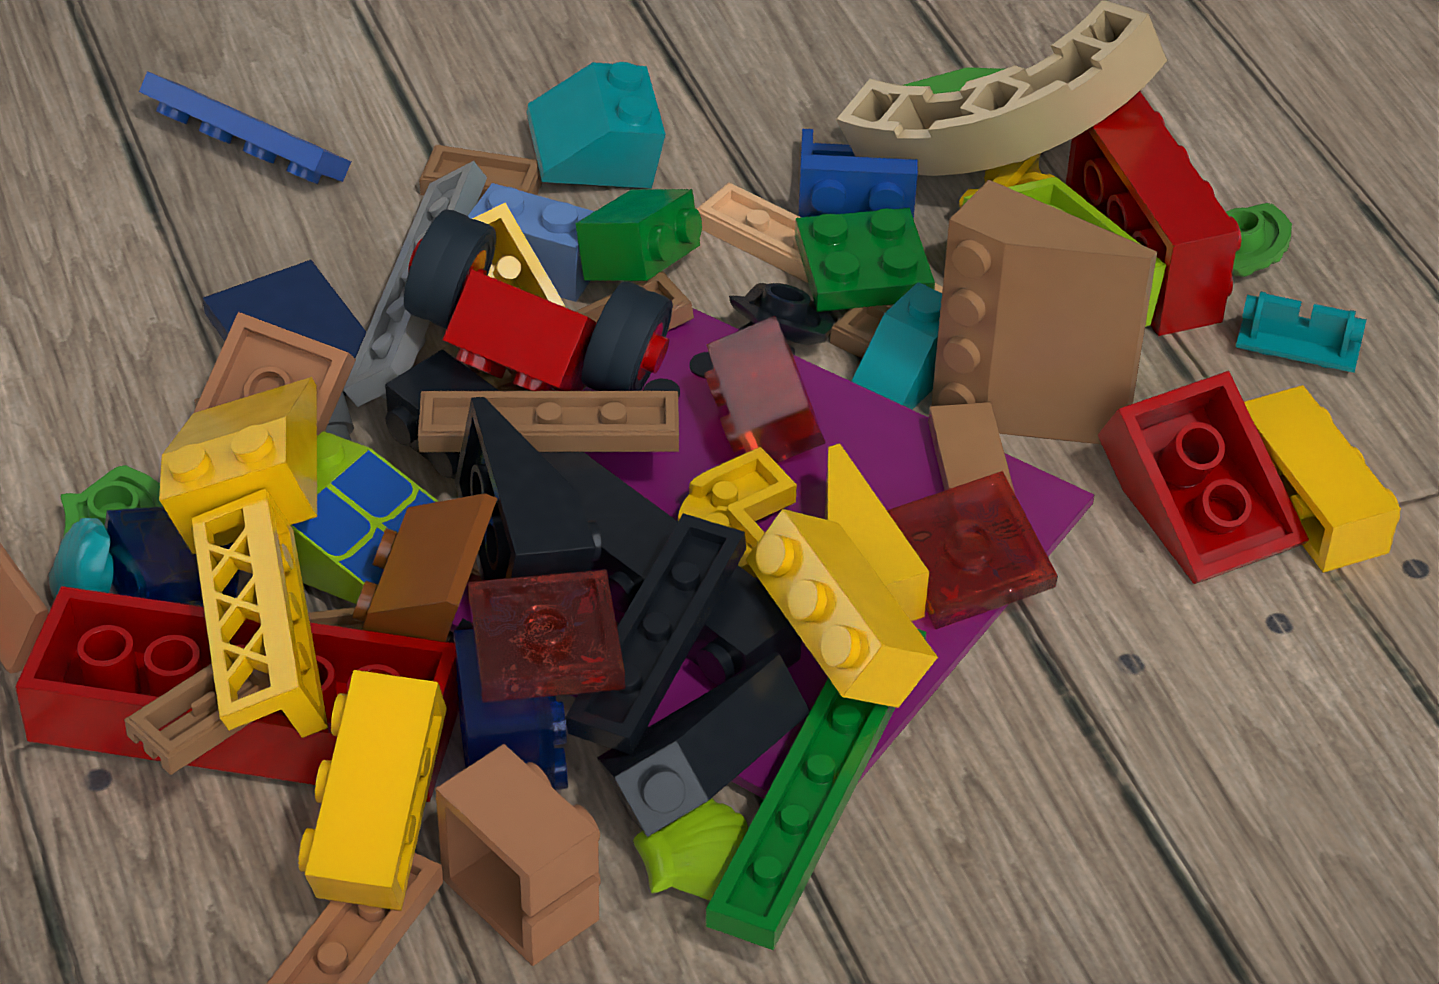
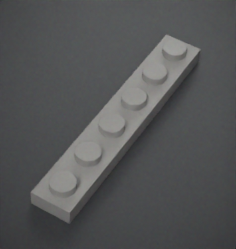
M474 161L433 181L426 190L343 389L357 407L380 396L386 399L385 384L412 368L418 352L426 342L424 336L430 320L416 317L404 308V291L409 273V261L417 243L424 237L429 226L439 213L448 209L468 216L478 203L487 177Z

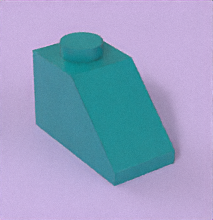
M917 282L887 310L851 382L913 410L933 390L942 293Z

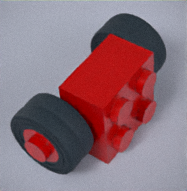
M446 209L439 213L429 226L424 237L417 243L411 255L404 291V308L416 317L430 320L432 323L447 329L442 340L459 348L455 360L500 379L503 378L506 368L517 372L513 384L529 391H582L584 385L596 391H641L650 374L657 373L665 358L670 341L666 338L673 303L669 298L656 292L647 291L645 288L634 283L624 281L612 293L599 319L595 322L588 316L488 276L495 252V229L489 224L476 219H470L468 216L454 210Z

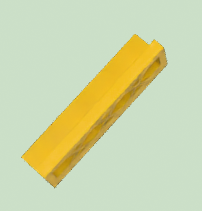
M266 488L191 518L221 721L228 730H232L282 709L302 738L328 728L292 527ZM245 523V529L229 549L215 545L214 535ZM238 570L253 574V577L237 598L222 594V591ZM246 618L261 623L260 628L244 649L230 644L229 641ZM254 669L269 674L270 687L238 699L237 692Z

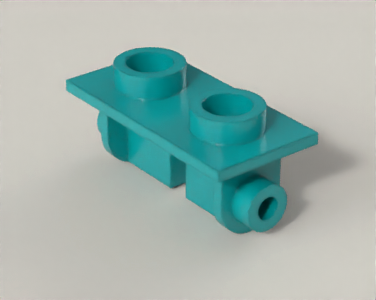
M1260 291L1259 297L1247 294L1236 348L1355 373L1367 319L1355 317L1356 311L1354 310L1346 311L1318 304L1313 305L1311 318H1304L1299 316L1302 301L1270 295L1263 291Z

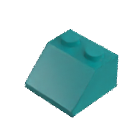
M592 62L528 103L526 114L542 182L652 189L666 134L647 66H638L628 62H616L614 64Z

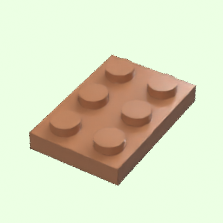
M238 312L194 413L312 377L317 385L318 436L327 428L356 359L346 351Z

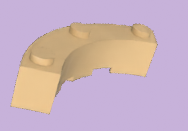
M1101 0L1076 27L1051 45L1054 52L1052 55L1027 69L1014 65L991 75L967 81L960 91L933 94L930 86H904L870 78L837 117L836 121L856 157L918 160V175L939 176L982 171L1025 161L1031 156L1050 150L1093 127L1128 102L1137 92L1141 91L1164 66L1167 59L1149 14L1107 0Z

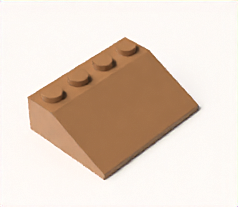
M988 180L949 219L931 406L991 402L999 434L1102 445L1098 437L1099 432L1119 408L1133 404L1157 251Z

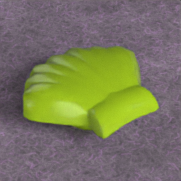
M711 798L648 837L643 831L638 833L634 837L633 843L645 864L651 893H658L673 887L710 901L748 830L744 816L735 812L730 806L724 803H717Z

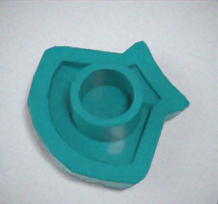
M81 518L79 522L73 524L60 542L59 550L48 574L49 587L54 599L61 586L109 593L113 579V559L109 552L110 537L99 518Z

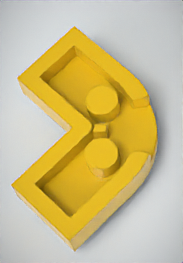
M760 446L707 470L694 478L689 483V495L681 505L678 521L684 513L745 532L746 551L738 566L757 578L745 560L765 534L755 521L796 503L797 484Z

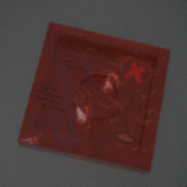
M1003 471L887 510L929 571L925 610L935 630L1056 587L1058 575Z
M607 570L468 582L469 605L482 702L625 689V670Z

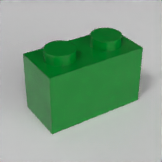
M693 189L629 190L576 222L584 280L648 281L699 247L702 219L699 211L695 208Z

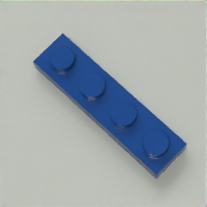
M147 71L139 90L140 93L159 101L156 112L184 124H187L190 115L200 119L202 123L198 131L230 144L233 135L244 139L246 142L242 151L274 164L277 155L288 159L290 163L286 171L310 182L318 184L322 175L343 182L352 162L186 86Z

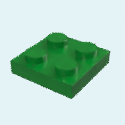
M884 208L877 211L823 214L820 216L796 218L795 239L817 312L892 305L904 296L917 282L935 289V281L910 208Z

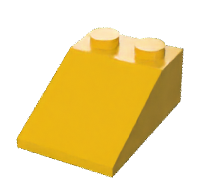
M312 377L193 413L161 456L159 501L192 554H196L191 518L266 488L290 525L317 517V385ZM245 523L214 535L215 545L223 546L235 542L245 529Z

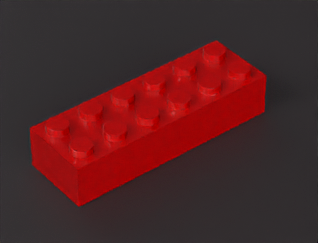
M61 586L15 686L27 741L161 761L159 756L152 759L144 751L142 741L135 743L127 736L124 719L212 664L204 607ZM246 618L229 641L230 644L244 649L260 628L261 623ZM310 622L328 728L302 738L281 709L254 720L187 764V766L315 785L321 762L323 760L332 761L337 736H333L331 732L333 707L339 693L348 694L353 670L434 681L439 684L447 710L426 802H430L462 702L459 644ZM190 708L180 716L176 717L175 719H173L163 727L159 728L158 730H163L176 720L180 719L181 717L192 711V708Z

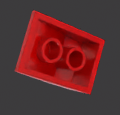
M1230 371L1119 408L1099 432V440L1122 490L1193 584L1301 546L1309 541Z

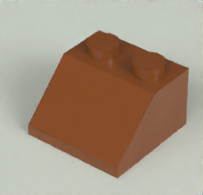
M484 493L408 507L398 532L388 528L385 529L372 566L381 568L384 571L379 584L365 581L352 619L364 623L362 630L446 642L497 498Z

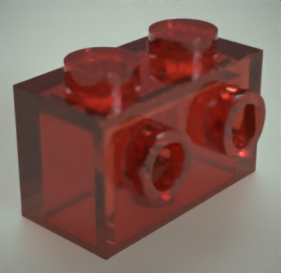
M776 316L706 344L714 369L705 372V378L717 406L721 407L726 404L728 406L730 414L721 417L720 421L734 453L743 449L747 453L761 446L776 463H779L826 443L795 358Z

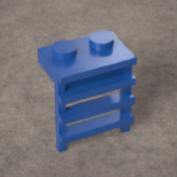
M802 129L799 217L868 212L884 208H910L914 219L918 160L856 157L850 145L813 143V129Z

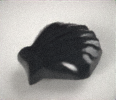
M758 283L745 296H729L732 307L749 319L761 332L769 333L773 331L779 337L794 343L805 345L825 343L834 324V319L827 311L817 312L814 301L811 300L810 296L803 290L791 285Z

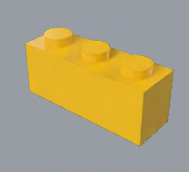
M1301 385L1244 401L1309 538V541L1302 546L1320 570L1325 573L1390 553L1401 510L1395 495L1390 489L1385 488L1366 465L1362 453L1356 447L1351 446L1333 423L1328 410L1316 402L1305 386Z
M782 509L745 559L842 697L899 708L938 658L839 523Z
M353 670L348 694L339 693L337 695L331 719V732L333 736H337L332 761L323 760L321 762L315 784V800L317 803H321L316 829L307 828L305 830L298 858L299 870L305 872V877L316 898L402 911L447 710L438 682Z

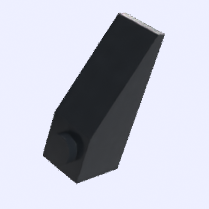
M774 652L647 727L632 755L610 749L598 756L597 759L628 815L648 837L709 801L808 716L810 710L782 657L778 652Z

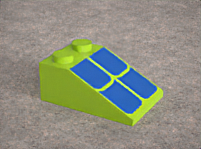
M322 431L317 436V517L290 525L294 531L302 582L357 605L365 581L379 584L384 571L381 568L372 566L385 529L388 528L398 532L408 507L439 501L371 448Z

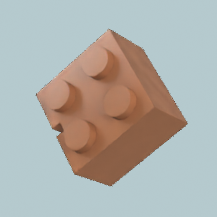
M503 744L435 788L443 881L532 966L599 921V886L601 884L598 872L599 828L585 808L578 804L572 806L552 788L549 779L541 768L532 762L525 763Z

